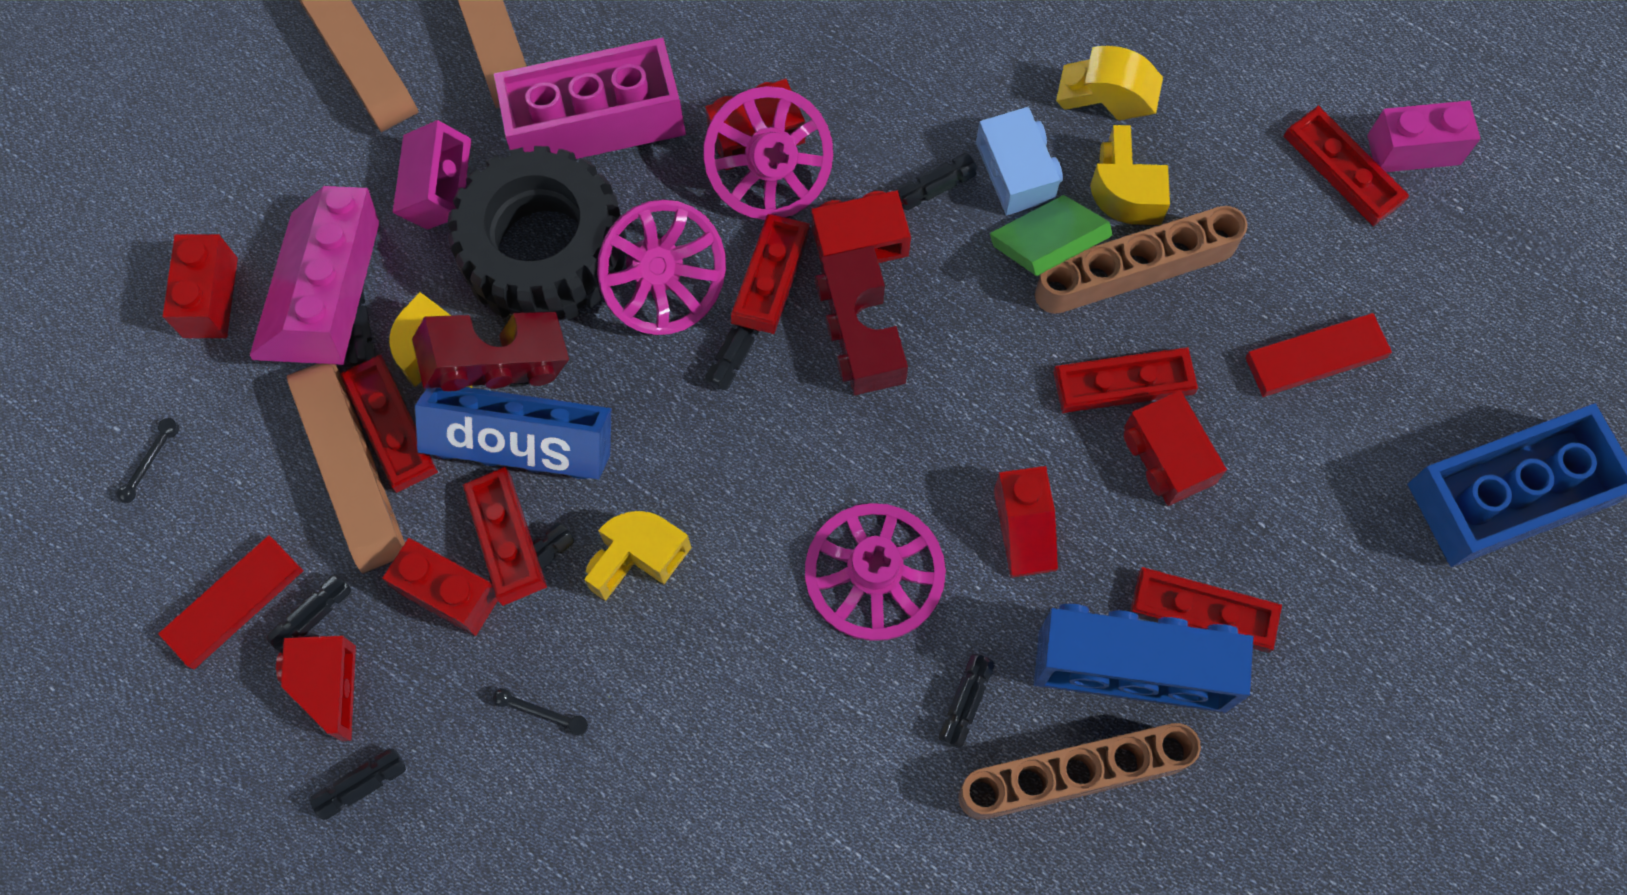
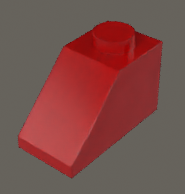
M1046 466L999 472L994 487V494L1010 577L1057 571L1055 507Z
M344 636L284 638L283 653H279L276 660V675L278 681L281 682V687L327 734L340 741H351L356 645Z

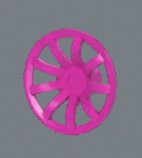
M765 86L751 88L735 95L718 110L706 132L703 161L706 175L712 188L722 201L735 211L748 217L766 220L767 214L788 217L805 209L818 197L825 187L832 168L833 143L827 123L810 101L796 92L779 87ZM765 97L780 98L772 127L767 128L764 124L754 99ZM792 102L801 108L811 120L788 134L785 132V121ZM742 104L755 131L752 136L746 135L724 123L732 111ZM818 129L822 141L823 156L799 153L796 145L807 135ZM718 133L745 146V154L714 159ZM796 164L821 167L818 177L809 191L793 172ZM747 165L750 171L730 193L723 185L717 171ZM783 178L800 199L788 206L776 209L777 181ZM759 179L765 180L764 209L751 207L740 201L748 189Z
M664 199L647 201L631 208L620 216L611 226L602 242L597 265L599 288L606 305L612 313L625 325L642 333L653 335L673 334L685 330L703 318L718 299L726 272L723 243L710 220L690 205ZM651 212H675L671 227L662 238L658 239L656 225ZM639 217L644 229L645 238L633 244L620 237L619 234L628 224ZM688 217L698 224L704 231V234L690 243L676 247L674 244L683 232ZM711 245L714 257V270L683 264L682 259L701 252ZM614 246L627 254V269L608 274L609 258ZM680 276L712 281L707 294L700 304L678 281ZM635 280L636 290L629 303L622 308L616 300L611 286ZM668 289L690 311L684 317L669 322V305L665 292ZM649 291L655 300L657 311L656 323L645 322L633 317L644 304Z
M869 503L856 505L830 518L816 533L809 546L805 561V581L808 594L815 609L835 629L857 639L868 641L890 640L913 631L930 617L938 605L944 589L946 570L944 555L938 540L929 527L918 517L902 508L888 504ZM872 514L886 515L880 536L867 537L858 517ZM897 519L908 524L920 534L918 538L901 547H896L891 541ZM847 521L857 546L855 549H846L826 539L837 527ZM928 546L933 559L934 572L911 569L903 564V560L915 555ZM820 551L834 559L847 562V567L837 573L816 577V563ZM901 579L917 584L933 585L929 597L921 609L903 591L899 584ZM851 581L854 586L838 610L833 612L825 602L820 590L833 588ZM889 592L910 618L898 625L884 628L883 594ZM864 593L871 595L872 629L845 621Z

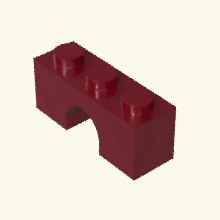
M874 245L821 257V274L815 275V283L820 301L828 300L831 314L825 316L831 342L839 340L842 355L836 356L842 382L850 381L854 396L906 384L908 364L897 326L871 329L863 325L857 318V315L865 308L880 305L884 302L885 284Z
M513 313L499 335L502 347L491 346L483 342L473 329L470 315L425 316L412 337L423 388H441L443 391L451 392L463 389L466 386L486 385L487 388L497 389L511 383L529 382L532 386H542L551 383L569 361L557 313Z

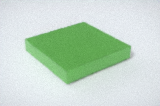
M1065 195L989 233L993 246L1037 276L1113 235L1108 220Z

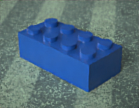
M1594 403L1426 466L1407 485L1447 562L1452 568L1623 501L1627 498V457L1598 406Z
M1061 604L1059 609L1052 608L1039 629L1034 686L1223 713H1227L1250 696L1253 636L1238 634V628L1231 625L1212 624L1207 626V629L1188 627V621L1180 618L1163 617L1159 618L1157 623L1138 620L1139 615L1129 611H1110L1108 616L1089 613V608L1083 605Z

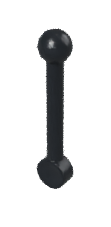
M165 418L159 422V435L127 485L121 486L117 490L116 494L120 502L130 503L135 499L136 487L167 438H172L178 434L179 425L172 418Z
M500 688L493 694V702L498 707L509 705L566 726L575 736H582L588 731V722L582 716H574L573 718L564 716L513 697L506 688Z

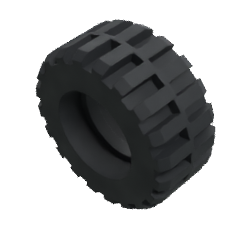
M534 146V151L524 152L523 147L509 150L511 155L502 159L496 155L486 161L487 168L482 172L475 169L466 178L469 186L467 189L462 187L458 189L453 199L456 209H452L448 216L447 225L451 231L448 236L450 249L467 285L470 286L474 296L482 304H488L491 311L501 317H507L510 312L512 315L513 313L556 312L557 316L566 315L567 320L579 316L578 309L587 305L589 308H593L601 301L597 277L598 256L601 245L611 226L621 216L617 198L613 195L611 184L604 175L597 174L595 165L582 158L577 162L575 154L564 149H559L557 154L551 153L549 146ZM541 211H554L568 215L579 223L577 232L571 242L552 257L539 261H520L499 252L501 241L507 230L526 215ZM625 229L619 234L624 239H626ZM614 246L609 258L608 274L622 270L625 261L624 252Z

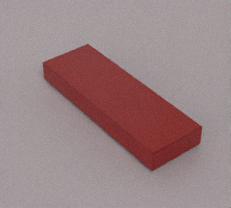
M1319 105L1287 128L1283 137L1373 227L1404 204L1410 196Z
M767 214L731 313V324L775 334L809 235L810 223Z
M1374 313L1249 351L1245 359L1262 397H1266L1386 359L1392 353V350Z
M1188 347L1055 366L1053 371L1062 413L1160 400L1180 390L1184 396L1195 395L1198 390Z
M380 354L340 373L339 375L396 493L439 473L430 454L418 453L416 424L382 355Z
M503 467L462 484L495 595L502 606L547 588L516 489L507 468Z
M268 535L161 630L158 635L187 667L195 670L304 570L274 538Z
M1142 567L1139 570L1130 612L1138 614V618L1157 623L1158 619L1163 617L1184 619L1188 621V627L1207 629V626L1212 624L1231 625L1238 628V634L1253 636V649L1270 653L1274 650L1282 604Z

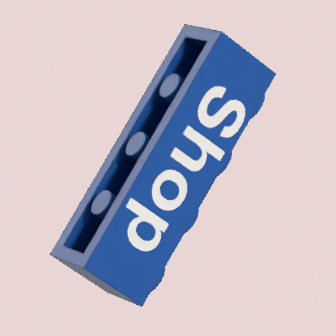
M469 387L451 392L443 391L441 388H428L415 405L418 453L436 455L442 459L457 458L477 461L489 466L504 465L524 468L531 472H551L571 475L577 479L591 478L598 480L610 457L611 408Z

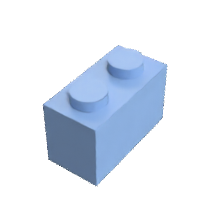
M1029 106L979 122L976 145L1006 216L1055 200L1059 184L1063 180L1062 169L1056 157L1051 158L1047 150V137L1041 121L1035 122Z

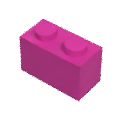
M1470 100L1383 109L1367 135L1372 158L1385 172L1461 165L1481 139Z
M439 120L404 134L393 213L427 230L447 223L449 212L452 209H456L453 199L458 189L461 187L466 188L471 138Z

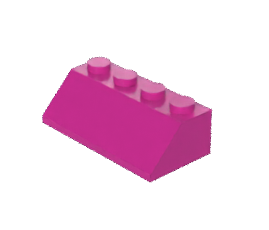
M663 38L494 73L505 136L510 150L523 147L524 152L534 151V146H549L551 153L557 154L559 149L573 152L576 159L686 135L680 99Z
M323 186L291 213L250 352L252 360L344 364L380 223L368 188Z

